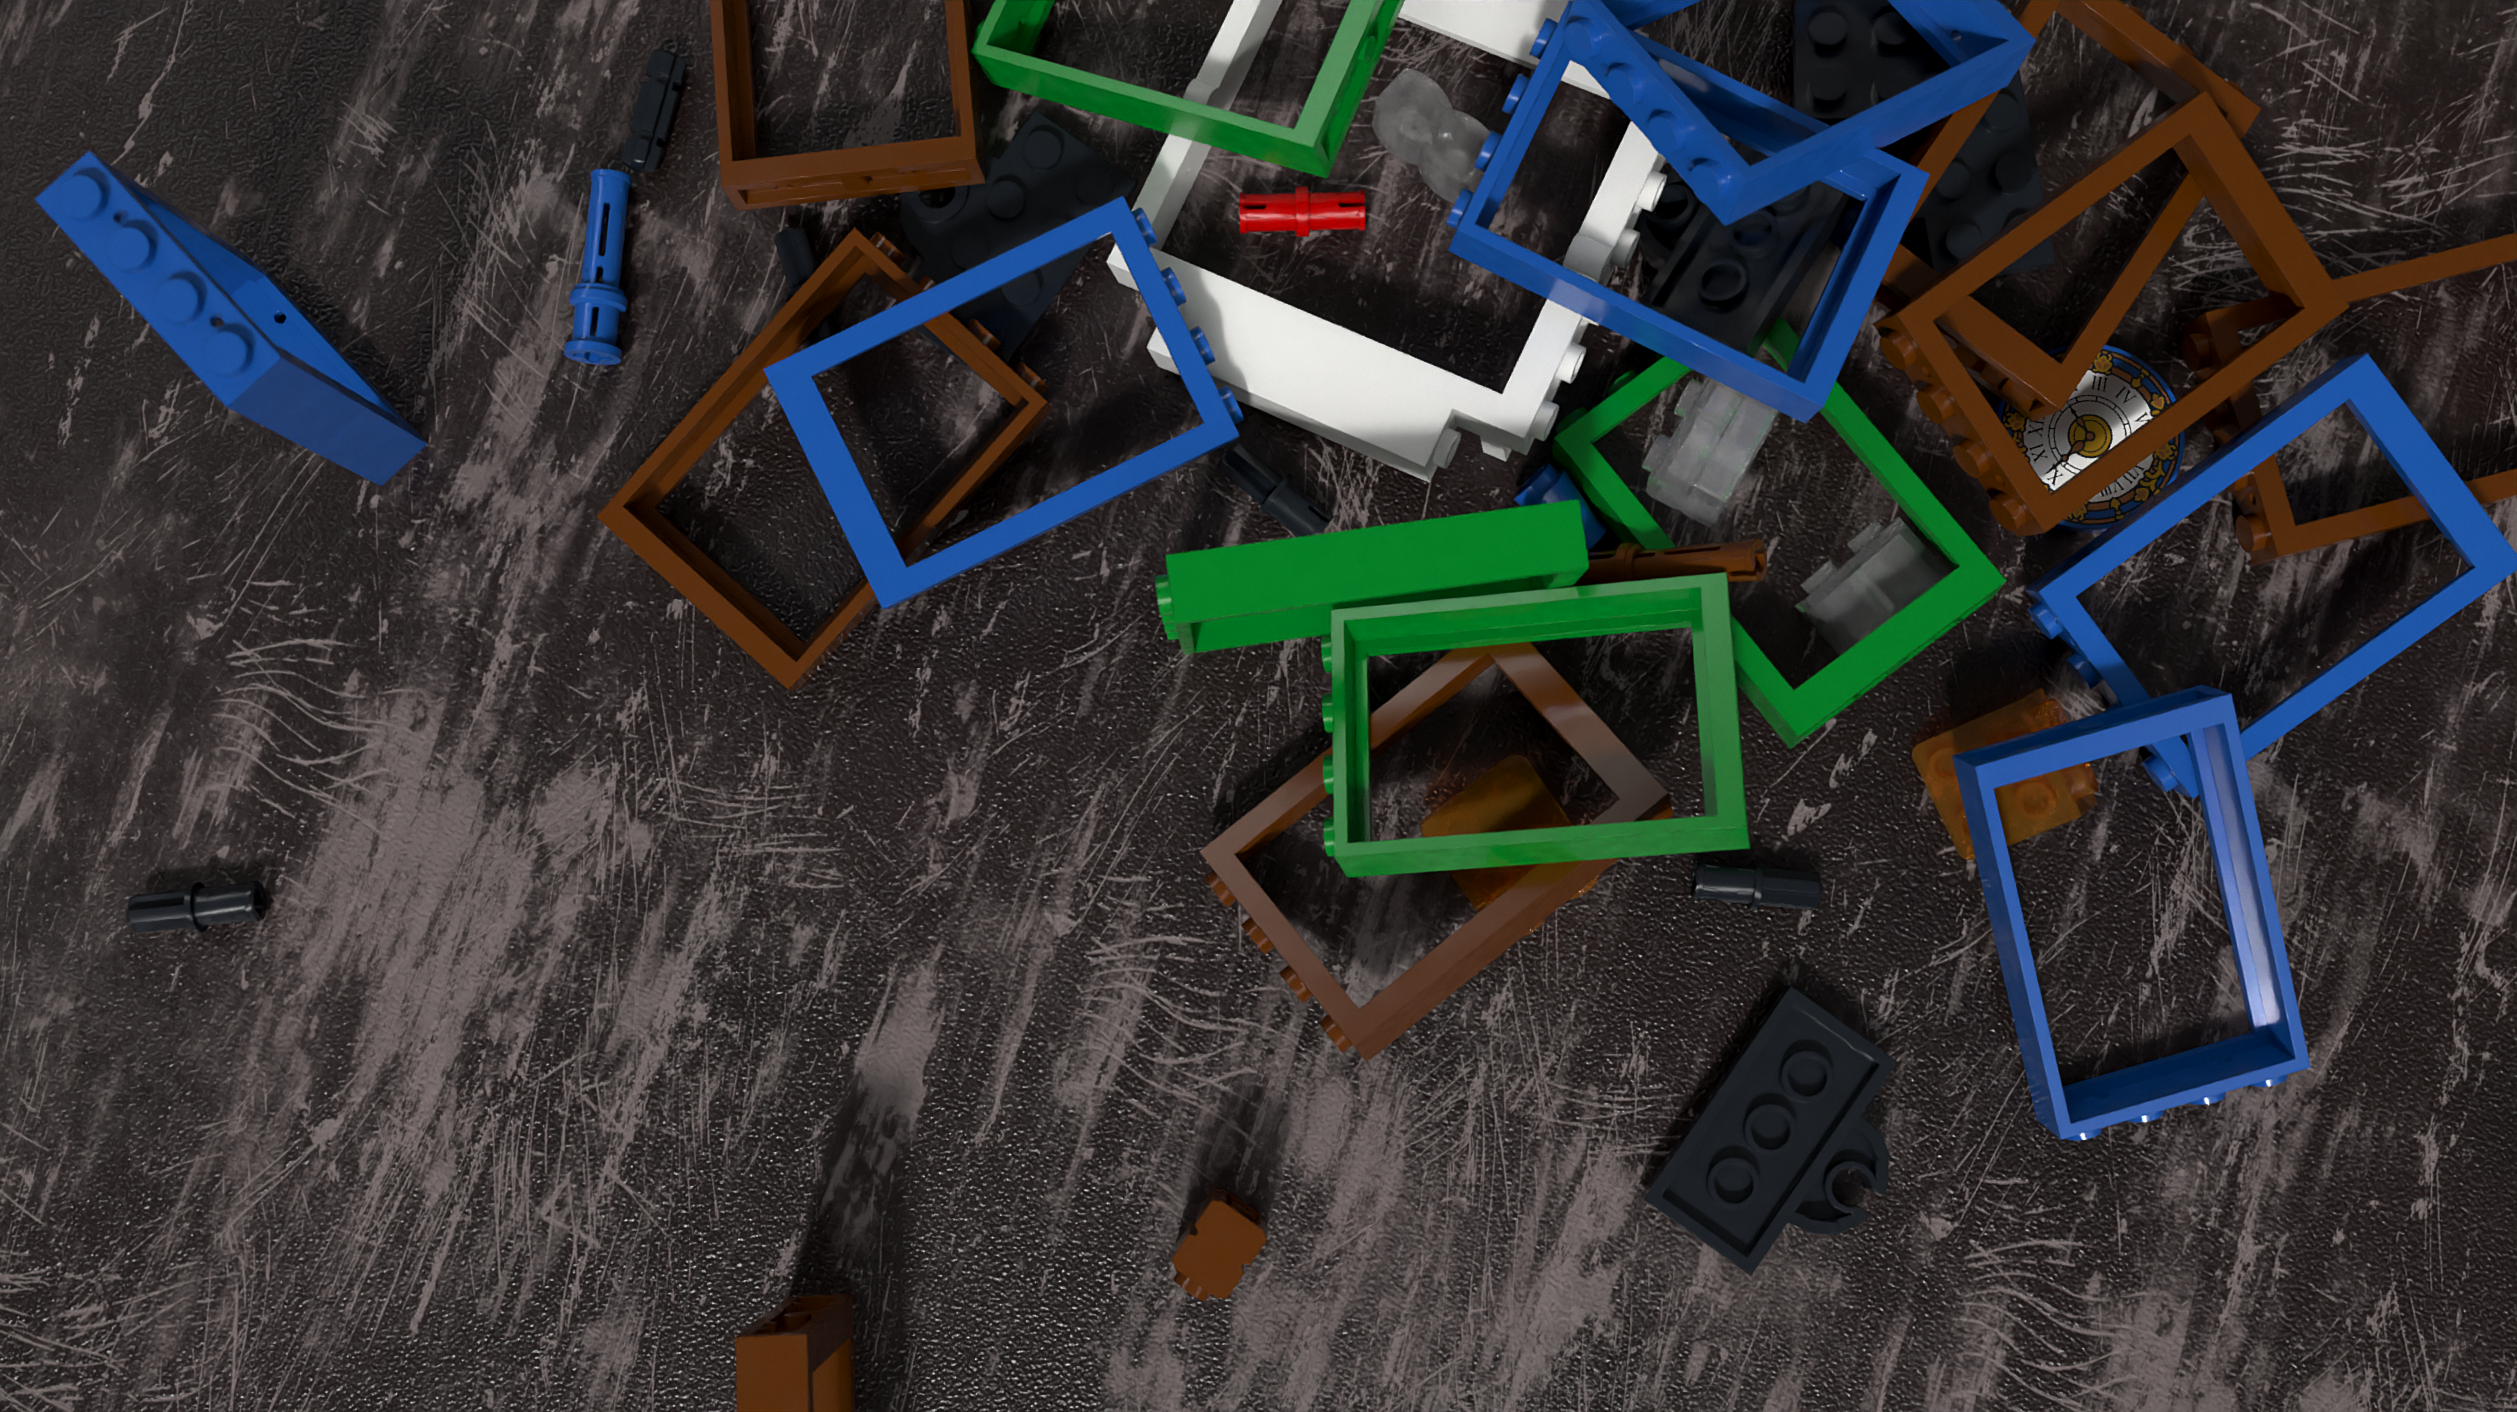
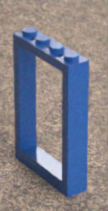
M1569 0L1559 22L1548 17L1546 18L1529 55L1540 59L1531 79L1519 74L1505 101L1502 111L1512 115V118L1504 135L1502 136L1491 130L1477 158L1474 168L1485 173L1476 192L1474 193L1463 187L1448 217L1446 225L1457 229L1448 251L1805 424L1824 407L1930 174L1884 151L1873 148L1864 154L1863 158L1819 179V181L1864 203L1785 374L1488 230L1570 60L1583 66L1570 54L1568 48L1563 44L1565 41L1563 26L1573 1ZM1625 27L1717 131L1770 157L1832 127Z
M1574 0L1563 26L1565 33L1563 44L1568 48L1570 54L1584 66L1607 92L1613 103L1623 110L1651 142L1653 148L1669 162L1693 189L1698 199L1708 206L1724 226L1863 158V155L1873 148L1880 150L2008 86L2036 42V39L1998 0H1888L1949 64L1951 69L1749 166L1625 28L1627 27L1634 31L1701 0Z
M90 150L35 198L36 202L227 408L380 486L386 483L427 445L426 441L261 265ZM284 314L286 316L285 322L279 323L280 316ZM221 318L224 324L217 328L216 321Z
M1124 196L763 369L882 609H890L1207 455L1237 440L1240 436L1235 427V424L1244 420L1239 405L1228 385L1219 389L1216 388L1206 367L1215 362L1209 343L1199 326L1188 330L1178 309V306L1187 302L1183 290L1171 267L1159 270L1149 250V247L1158 243L1153 228L1141 207L1130 211ZM1111 233L1204 424L907 568L813 377Z
M2368 353L2344 357L2024 589L2034 602L2027 609L2029 615L2049 639H2053L2057 635L2061 638L2072 653V656L2065 660L2071 672L2086 689L2091 690L2096 686L2111 705L2104 712L2149 700L2151 697L2077 600L2076 596L2344 402L2468 569L2239 730L2246 761L2517 570V553ZM2180 736L2141 746L2149 756L2142 761V765L2161 790L2167 793L2173 789L2175 792L2192 799L2199 795L2190 750Z
M2198 685L1952 755L2036 1119L2061 1140H2086L2099 1135L2103 1127L2124 1121L2134 1123L2149 1122L2160 1118L2164 1114L2165 1109L2186 1103L2195 1105L2215 1103L2222 1100L2228 1091L2249 1085L2255 1087L2277 1085L2288 1078L2287 1074L2311 1068L2231 693L2205 685ZM2186 734L2250 1033L2062 1087L1994 788Z

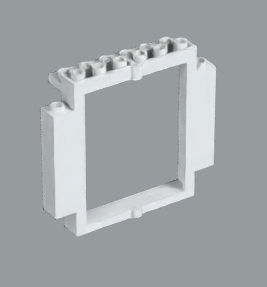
M1234 0L1197 78L1190 82L1183 99L1229 111L1282 0ZM1405 0L1398 17L1535 70L1540 59L1529 55L1546 18L1548 17L1559 22L1569 0ZM1642 27L1634 30L1635 32L1649 38V34L1642 32ZM1570 60L1561 81L1611 100L1607 92L1583 66ZM1632 121L1626 130L1579 232L1575 235L1569 246L1563 263V267L1605 287L1615 266L1625 269L1629 264L1640 237V232L1633 230L1642 209L1650 212L1653 211L1661 196L1667 175L1660 173L1666 159L1653 148L1651 142ZM1171 134L1168 135L1132 211L1141 207L1145 212L1158 241L1157 244L1149 247V250L1160 271L1171 267L1183 290L1187 302L1178 306V309L1188 330L1199 326L1209 343L1215 362L1206 367L1217 389L1228 385L1235 399L1429 483L1437 466L1446 469L1456 453L1461 438V433L1455 431L1456 426L1480 435L1483 452L1503 461H1507L1512 449L1527 455L1535 438L1541 441L1547 438L1559 410V405L1553 403L1552 400L1562 380L1571 384L1575 379L1586 352V347L1579 345L1588 324L1591 323L1598 326V323L1547 299L1503 393L1500 394L1166 254L1161 249L1211 148L1210 145ZM1115 243L1107 264L1119 283L1139 291ZM1156 327L1146 348L1159 367L1180 375Z

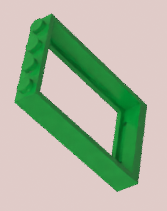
M995 0L987 18L976 29L971 54L993 85L1327 178L1405 0L1350 1L1294 129L1029 56L1055 0Z
M1780 316L1763 342V346L1786 371L1800 338ZM1660 353L1656 355L1658 361L1641 374H1638L1636 370H1631L1618 378L1606 391L1608 398L1595 408L1588 411L1586 407H1580L1563 419L1555 430L1558 435L1554 437L1552 455L1558 465L1565 469L1576 487L1622 543L1636 542L1644 546L1645 549H1664L1676 546L1597 451L1593 443L1693 370ZM1835 381L1820 413L1954 571L1795 690L1792 689L1731 614L1737 685L1790 750L1991 600L2007 581L1837 381Z
M1579 499L1169 554L1165 555L1168 574L1155 575L1159 612L1160 616H1162L1168 641L1179 639L1183 655L1331 634V610L1572 587L1589 568L1580 502Z
M1726 572L1331 610V634L1322 635L1321 653L1325 672H1332V693L1323 694L1322 716L1326 732L1333 733V754L1324 755L1323 779L1327 794H1334V816L1325 817L1323 833L1328 857H1335L1347 878L1750 848L1731 605ZM1692 627L1705 816L1373 841L1370 656Z

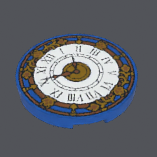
M2069 345L2046 353L2059 362ZM2104 345L2061 411L2032 422L2001 398H1998L1993 411L2048 492L2051 493L2176 401L2165 381L2148 364L2131 353ZM2184 430L2053 528L2076 533L2103 532L2176 479L2182 463L2185 444Z

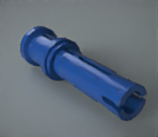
M596 169L591 171L590 177L592 183L587 227L585 230L581 283L574 286L569 296V303L575 307L572 339L565 343L563 354L567 358L583 363L615 365L622 361V350L616 346L620 313L626 311L628 302L624 291L619 289L631 177L626 173L616 170ZM609 213L605 255L601 256L605 216ZM600 276H603V277H602V284H599V277H600ZM598 318L597 333L593 336L595 319Z

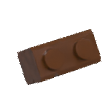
M1214 1187L1198 1210L1197 1218L1191 1220L1175 1244L1171 1260L1175 1265L1174 1268L1177 1273L1173 1280L1188 1293L1203 1302H1206L1211 1294L1217 1299H1227L1244 1275L1245 1264L1250 1265L1268 1240L1265 1216L1224 1187Z

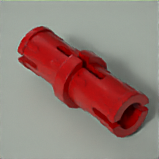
M1295 186V193L1245 194V192H1239L1240 234H1246V232L1296 231V237H1309V231L1358 229V231H1365L1364 190L1351 192H1308V186Z

